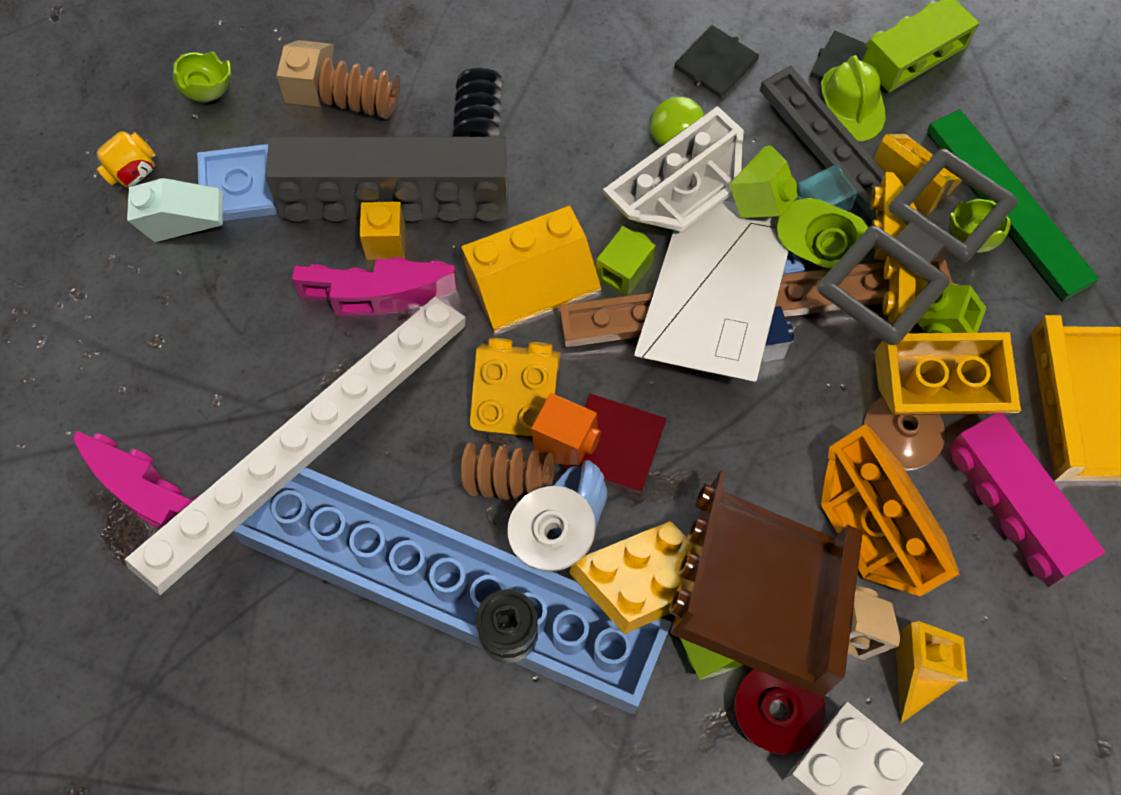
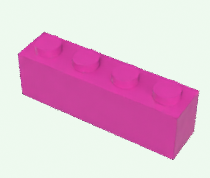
M996 413L963 431L948 447L954 464L960 471L969 476L976 486L979 499L984 505L991 507L1001 521L1002 530L1007 538L1017 543L1027 557V563L1032 573L1037 578L1042 579L1048 588L1106 553L1003 413Z

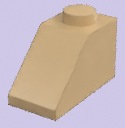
M297 40L284 45L276 77L285 103L321 107L322 100L318 90V79L323 61L326 57L333 56V44Z
M856 586L848 654L865 660L899 647L900 633L893 604L878 598V593L872 589Z

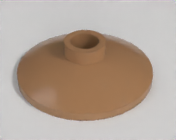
M881 397L872 404L864 418L863 425L867 424L905 470L925 467L933 462L943 449L946 432L940 414L893 415L886 401ZM902 421L911 423L915 430L905 429Z

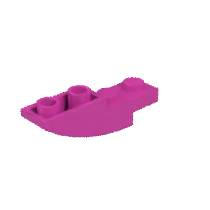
M391 257L389 259L376 258L374 272H368L355 267L347 270L329 269L319 264H312L308 267L295 266L292 277L299 298L330 301L335 315L340 316L381 315L420 307L427 304L435 296L441 299L457 291L458 284L455 265H448L438 260H432L427 263L412 262L401 257Z
M79 431L74 435L73 440L81 456L95 476L120 502L153 527L160 530L194 501L180 495L182 490L177 486L162 480V476L152 465L154 459L136 449H131L129 453L117 449L118 444L100 433H95L93 438Z

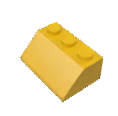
M570 205L461 246L465 273L494 333L556 309L559 305L568 304L601 291V285L586 235Z
M1010 332L908 333L898 345L892 346L882 340L875 350L878 389L893 415L1019 413L1021 411Z

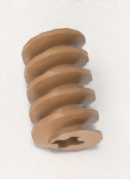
M326 57L318 79V90L321 100L325 105L331 106L336 103V106L341 109H346L350 106V109L354 112L364 110L367 115L372 116L378 113L379 117L387 119L397 107L400 93V77L397 75L391 83L389 82L388 71L383 70L379 78L375 79L374 67H368L365 75L361 76V66L357 63L353 65L349 73L347 72V62L345 60L339 61L336 69H334L332 57Z
M468 442L464 448L461 462L463 488L470 496H477L481 493L486 498H493L497 495L501 500L507 501L513 497L514 500L519 502L524 496L536 489L552 486L555 470L552 453L549 452L544 463H540L539 451L532 450L528 461H524L522 448H516L512 458L509 459L506 446H500L496 456L493 457L490 444H484L480 454L477 455L476 444Z

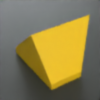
M920 621L911 622L899 632L900 642L899 647H896L900 724L959 682L968 681L964 637Z

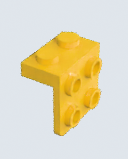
M489 338L488 344L482 343L476 349L470 426L477 431L532 436L531 428L549 394H555L561 352L552 351L553 345L547 343L529 342L528 348L512 347L513 341L509 339Z

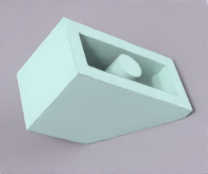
M165 178L129 187L127 221L154 242L221 226L223 223V192L215 187Z

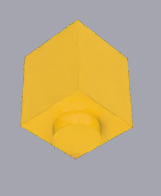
M400 202L361 203L360 239L366 260H376V258L389 259L391 257L405 259V222Z

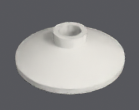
M561 486L542 487L528 493L514 507L508 522V539L515 555L527 566L547 572L563 570L580 561L592 546L596 532L595 517L588 502L576 491ZM551 529H561L562 533L558 538L554 540L547 538V534Z

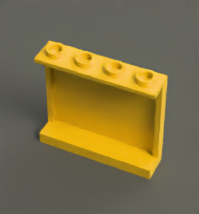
M1045 315L1031 332L1054 479L1055 481H1121V327L1063 326L1061 315Z

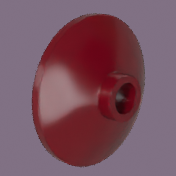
M756 669L750 671L741 681L734 703L737 723L746 738L756 747L773 754H792L808 747L820 734L825 721L824 697ZM776 702L783 706L785 713L782 718H775L771 715L769 710L771 703Z

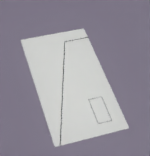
M722 201L683 232L674 230L634 356L755 382L789 251L778 237L777 223L779 216L741 218L736 203Z

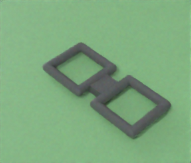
M940 149L889 205L890 213L907 224L906 228L895 239L878 226H870L819 282L817 290L819 294L887 344L892 346L898 345L949 285V277L931 264L932 261L942 250L960 262L964 263L971 260L1016 207L1017 198L950 151ZM943 168L997 203L963 243L910 207L913 201ZM874 245L928 282L926 287L893 325H890L838 287Z

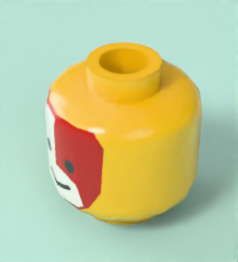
M120 131L97 150V158L101 165L96 169L110 185L114 186L119 182L122 186L129 188L138 184L155 169L153 158L156 154L137 132L130 135L125 131Z

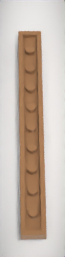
M938 254L931 264L949 277V283H953L944 254ZM885 261L857 265L838 287L864 306L883 304L885 293L889 291V280L884 279ZM831 269L782 275L775 307H782L784 317L841 310L819 294L817 290L819 282ZM654 292L559 305L565 347L640 337Z

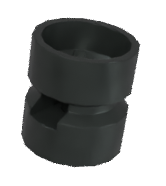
M513 589L498 590L489 594L481 602L476 614V627L484 651L492 659L502 663H515L526 658L534 650L538 640L537 611L533 602L524 593Z

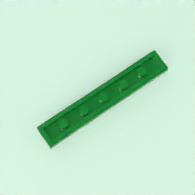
M961 109L930 123L927 132L941 149L950 151L1016 196L1017 205L1008 215V218L1011 220L1009 234L1063 302L1093 286L1099 280V277ZM974 189V191L978 194V196L981 199L991 200L979 191H977L976 189Z

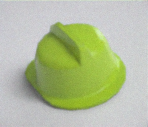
M854 55L847 62L831 68L825 73L821 82V89L825 105L857 141L864 142L873 139L882 131L886 115L880 91L881 83L878 72L869 63L858 60V57Z
M813 198L798 199L792 202L785 212L779 216L777 223L778 237L784 247L794 255L812 262L823 269H832L868 229L863 219L855 214Z

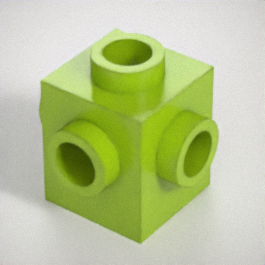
M949 283L948 287L917 323L925 333H978L987 308L971 285Z

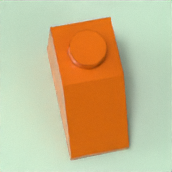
M553 393L549 394L531 428L534 450L539 451L541 463H544L546 456L551 452L554 464L579 465L585 453L592 454L601 436V431L597 427L596 412Z

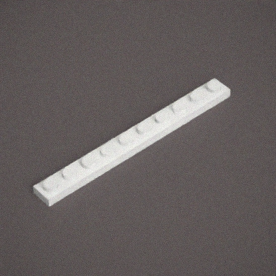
M435 296L125 558L128 569L159 595L165 592L465 327V316Z

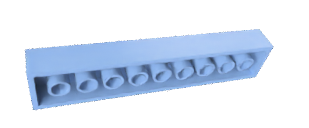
M306 467L232 532L237 540L245 546L481 649L483 647L476 627V614L481 602L489 594L498 590L513 589L524 593L533 602L537 611L538 640L534 650L526 658L515 662V664L634 716L672 624L668 620L659 618L624 635L578 582L554 572L533 569L512 554Z

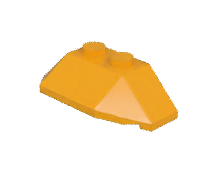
M867 424L862 425L829 446V461L825 474L821 506L837 534L847 524L863 531L858 569L864 579L920 597L960 575L946 535L902 464Z

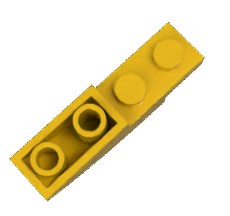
M886 172L880 186H874L872 190L870 209L876 210V220L872 221L871 226H878L896 239L906 228L907 224L890 213L889 205L904 189V186L895 173ZM913 202L910 205V207L917 211L916 206ZM875 245L874 259L886 260L884 279L889 280V291H886L883 300V315H889L888 323L893 325L926 287L928 282Z

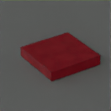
M589 393L584 407L597 413V427L601 431L599 442L592 454L585 453L579 465L563 464L562 470L566 471L572 466H581L583 461L590 460L603 473L606 485L641 496L667 418Z

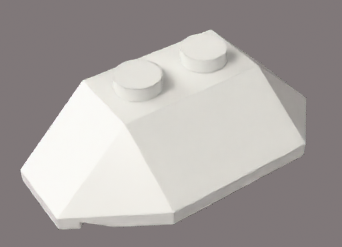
M717 106L605 187L603 194L629 220L683 232L732 195L729 184L741 172L744 130Z

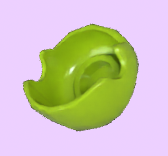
M214 51L206 54L196 52L182 54L173 64L174 84L182 95L200 103L218 100L229 88L231 63L229 60H226L224 63L221 62Z
M680 96L666 99L651 114V136L658 145L663 146L702 118L705 113L693 99Z
M974 199L967 202L960 201L954 212L950 213L949 230L951 235L963 243L996 203L984 199ZM1008 216L976 253L989 252L1003 243L1011 226V220Z

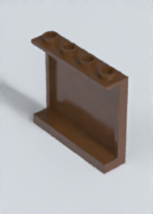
M720 471L711 485L705 483L702 486L695 503V507L701 510L699 517L697 516L694 519L687 536V541L692 543L691 551L686 553L679 568L678 576L684 578L682 588L679 587L669 609V613L675 615L671 634L824 697L845 677L863 531L848 524L835 538L724 492L723 488L727 473Z

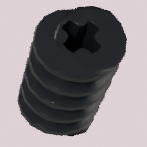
M479 67L465 70L458 76L456 81L457 91L455 94L453 137L499 136V123L501 121L499 112L502 107L500 99L502 97L501 86L503 80L497 71Z

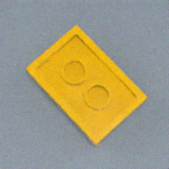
M669 521L585 555L580 561L571 566L569 573L625 635L670 614L669 609L677 589L679 587L682 588L684 578L678 576L679 568L686 553L691 551L692 543L687 541V537Z

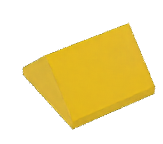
M886 134L880 142L874 160L885 173H895L905 187L930 160L933 154L907 134ZM943 168L913 201L916 208L927 216L962 180Z

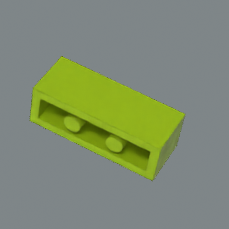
M940 0L937 3L932 1L922 11L912 17L905 16L887 31L875 33L866 44L867 50L862 61L869 63L876 69L880 76L881 85L888 92H891L967 48L980 22L957 0Z

